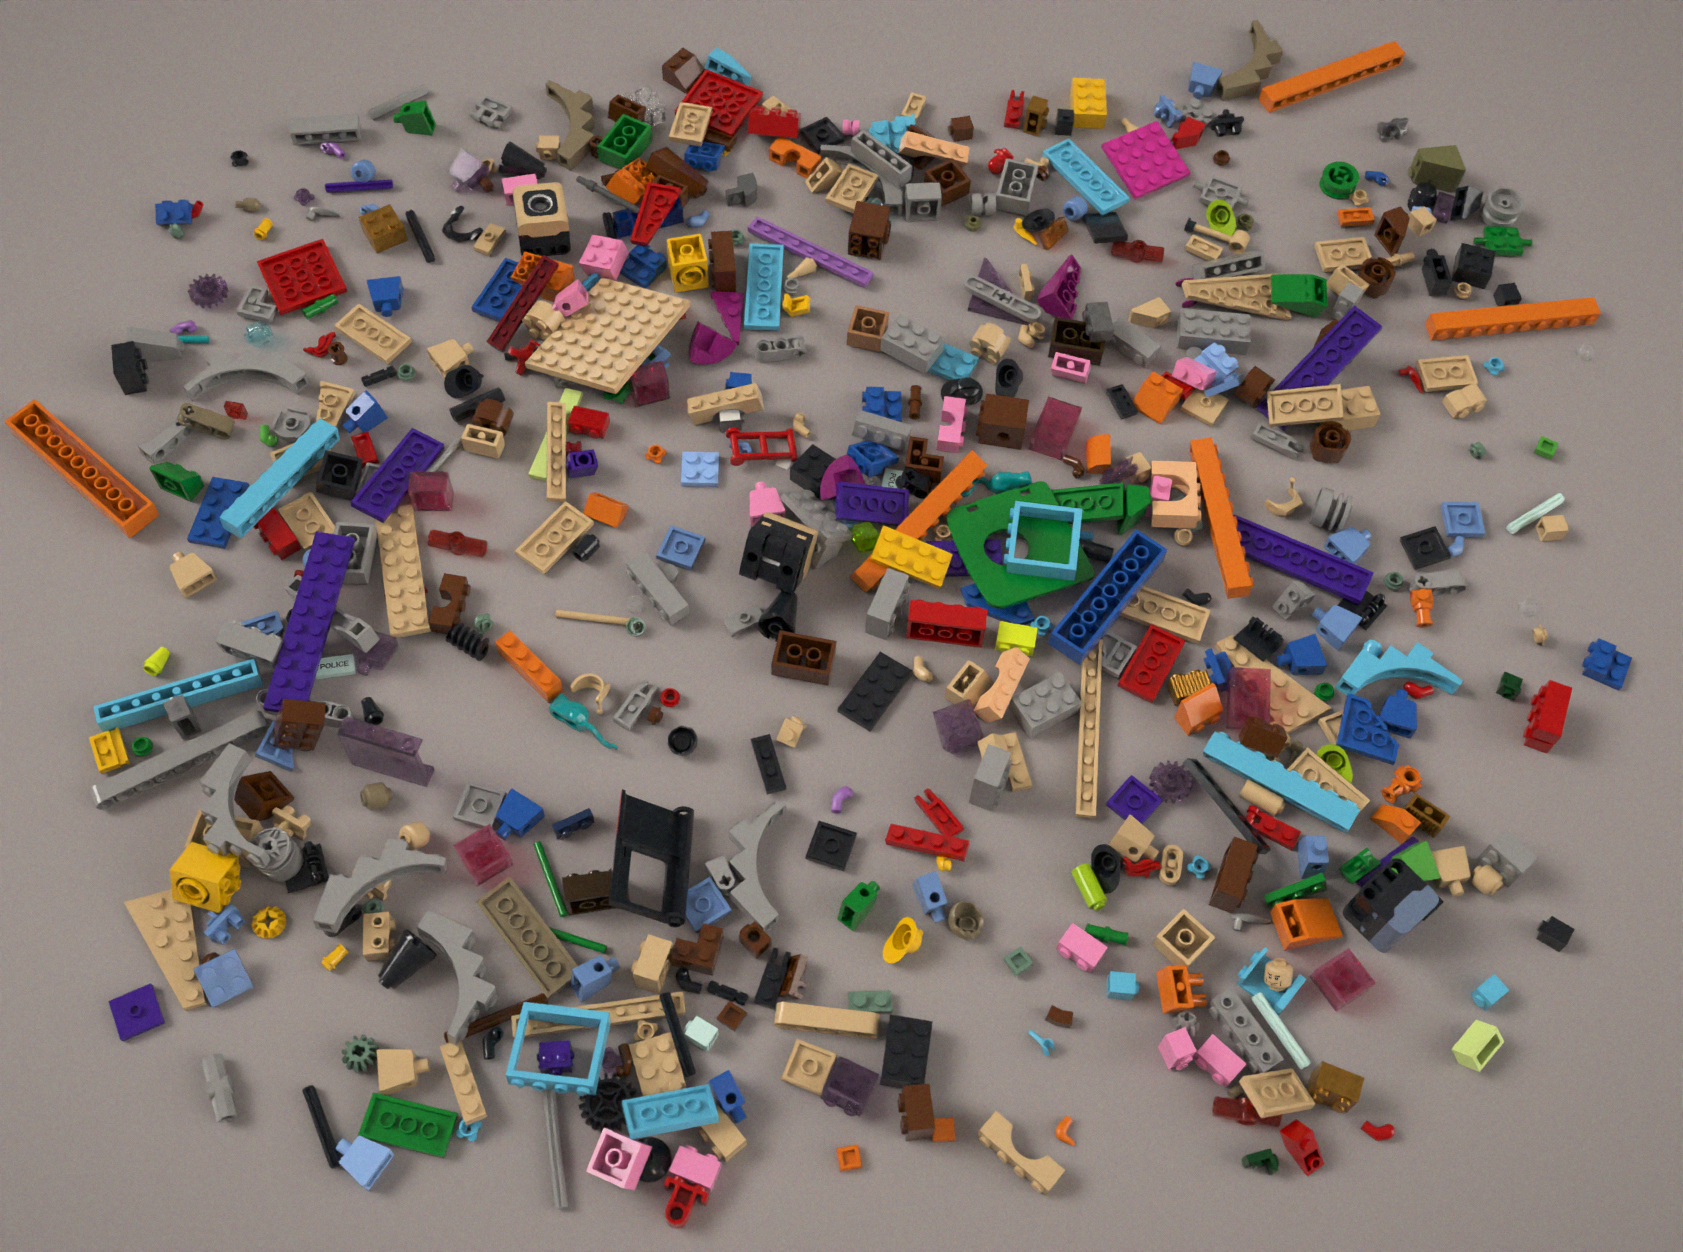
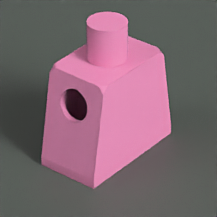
M577 279L555 296V304H553L552 309L555 311L559 310L564 317L569 316L588 304L587 290Z
M1159 476L1153 477L1149 488V495L1152 496L1150 506L1146 508V517H1151L1152 501H1169L1172 479Z
M765 482L756 483V490L750 491V526H754L766 512L785 518V508L776 488H767Z

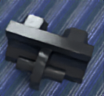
M1224 109L1223 113L1218 115V119L1214 120L1211 130H1215L1217 137L1225 136L1227 134L1226 129L1230 128L1232 135H1239L1242 132L1244 116L1235 117L1234 113Z

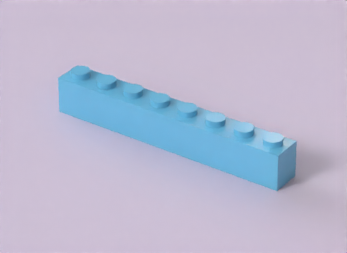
M321 418L316 423H313L291 447L286 449L279 459L273 462L266 472L260 475V478L254 484H251L228 509L223 511L220 516L223 528L242 538L324 456L325 450L329 451L340 440L338 428Z
M253 658L93 706L96 722L101 730L105 732L115 730L116 727L121 729L168 715L163 703L175 696L183 695L190 707H194L261 687L264 684L260 668Z
M1214 731L1203 750V756L1246 780L1250 779L1281 796L1285 801L1346 834L1360 811L1356 803L1338 798L1339 795L1334 791H1325L1320 788L1321 785L1313 780L1307 781L1302 778L1300 773L1284 769V765L1280 762H1271L1266 759L1263 753L1249 750L1247 746L1240 744V741L1236 743L1230 740V736L1223 732L1217 733Z

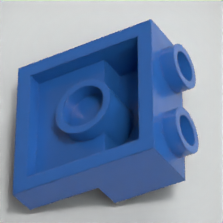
M703 142L702 146L689 145L685 152L684 161L693 169L701 168L710 172L717 171L725 145Z
M637 245L629 252V258L624 262L620 274L646 289L667 269L666 257L661 252L655 253L649 245L648 247Z
M866 387V392H862V402H866V406L862 407V411L902 422L901 391H884V387Z
M868 440L848 446L847 455L855 461L861 474L864 473L867 477L881 474L884 467L898 463L899 457L885 445Z
M1598 638L1596 642L1592 641L1588 647L1587 652L1590 653L1582 663V667H1584L1582 675L1619 691L1623 686L1632 657L1616 651V645Z

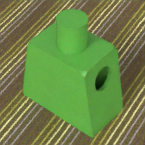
M1427 841L1414 843L1392 856V859L1398 858L1403 860L1423 881L1441 878Z

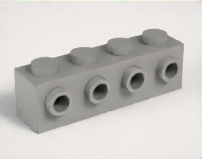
M358 114L290 118V135L294 145L361 141V123Z
M862 130L852 138L851 153L899 189L911 180L912 165L865 130Z
M1251 251L1192 264L1194 279L1236 277L1246 273L1256 274L1259 270L1266 269L1264 252Z
M646 552L641 553L626 563L627 577L630 581H635L639 592L648 597L651 607L657 608L659 616L663 621H667L671 626L690 614L689 604Z
M1232 987L1210 1001L1207 1006L1209 1014L1220 1023L1222 1032L1233 1041L1235 1050L1240 1056L1243 1055L1248 1062L1249 1070L1253 1074L1269 1072L1284 1060Z

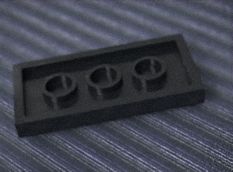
M880 651L838 707V713L871 732L911 677L913 670Z

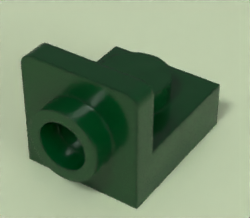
M1504 672L1496 693L1514 701L1521 693L1522 689L1520 687L1523 679Z
M1271 1148L1248 1154L1241 1159L1244 1168L1251 1166L1252 1170L1266 1165L1269 1175L1278 1171L1279 1161L1276 1154L1272 1153Z

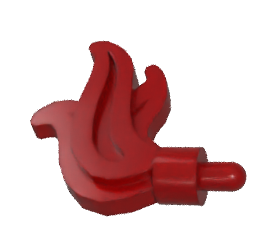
M330 332L326 336L322 335L318 340L317 347L303 348V351L316 357L327 355L329 353L328 346L332 344L333 338L336 337L335 332Z
M1123 857L1125 874L1131 877L1145 876L1147 879L1150 876V871L1162 869L1161 863L1152 859H1144L1137 864H1133L1129 858Z

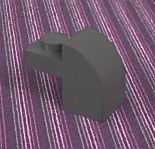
M753 173L737 176V187L725 190L727 206L744 202L745 207H748L756 201L757 181Z

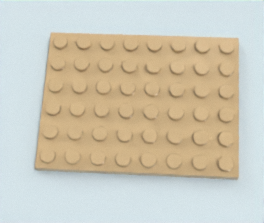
M602 277L588 292V304L565 318L561 326L551 333L525 362L526 368L617 394L691 306L690 300Z

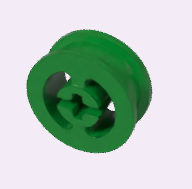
M1341 161L1332 162L1323 170L1319 182L1320 189L1325 195L1333 199L1349 198V195L1355 192L1359 181V173L1349 163Z

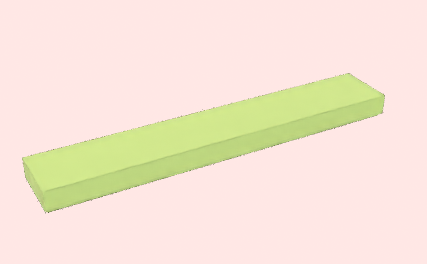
M565 388L559 401L566 403V435L569 430L568 420L574 405L579 406L583 397L581 391ZM547 432L529 471L530 478L547 482Z

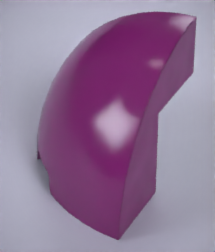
M697 321L690 340L689 358L691 362L697 364H714L728 357L738 344L718 333L713 328Z
M846 454L839 457L825 471L820 485L821 500H833L836 498V484L838 482L865 484L860 469L849 455Z

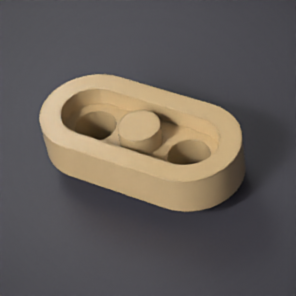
M1176 845L1166 846L1161 855L1160 863L1162 869L1159 870V878L1166 885H1175L1181 877L1183 852ZM1168 855H1173L1175 859H1170ZM1166 874H1171L1172 878H1168Z

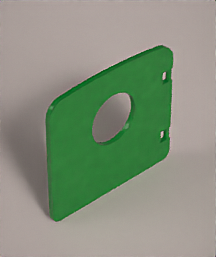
M1043 481L976 500L967 505L957 506L947 514V525L958 553L982 597L993 608H1007L1088 582L1094 578V569L1080 543L1074 581L1006 573L1007 566L991 561L985 554L984 543L991 535L997 532H1008V524L1013 522V519H1009L1010 508H1014L1015 501L1059 506L1048 484ZM1027 490H1028L1029 493H1030V494H1027V495H1024V496H1021V494H1020L1021 492H1024V491H1027ZM972 507L977 508V510L972 512H968L967 510ZM1019 516L1017 535L1021 536L1028 545V554L1025 559L1061 564L1069 563L1072 529L1068 521Z

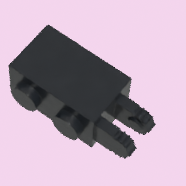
M1428 249L1427 256L1423 259L1422 273L1429 296L1446 295L1452 284V279L1445 256L1438 255L1435 249Z

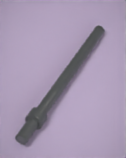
M580 175L577 177L576 181L586 186V189L592 192L595 191L636 214L639 213L640 208L598 186L593 180H587Z

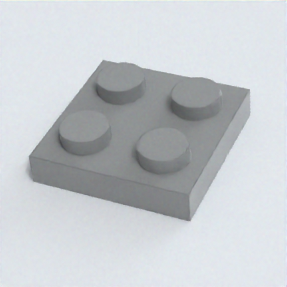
M467 781L453 819L493 831L497 821L496 814L507 796L506 791Z

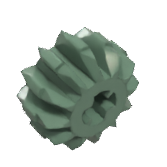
M362 1034L360 1040L353 1036L354 1042L346 1041L345 1044L348 1048L342 1049L341 1053L345 1056L341 1060L343 1063H347L346 1068L348 1070L354 1068L355 1073H359L361 1068H363L365 1072H368L367 1066L369 1064L373 1067L376 1065L373 1059H377L376 1052L379 1050V1046L374 1044L373 1038L367 1039L366 1035ZM363 1051V1055L361 1057H358V1052Z

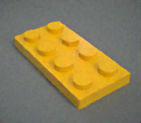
M883 525L870 561L907 574L913 579L940 589L953 554Z

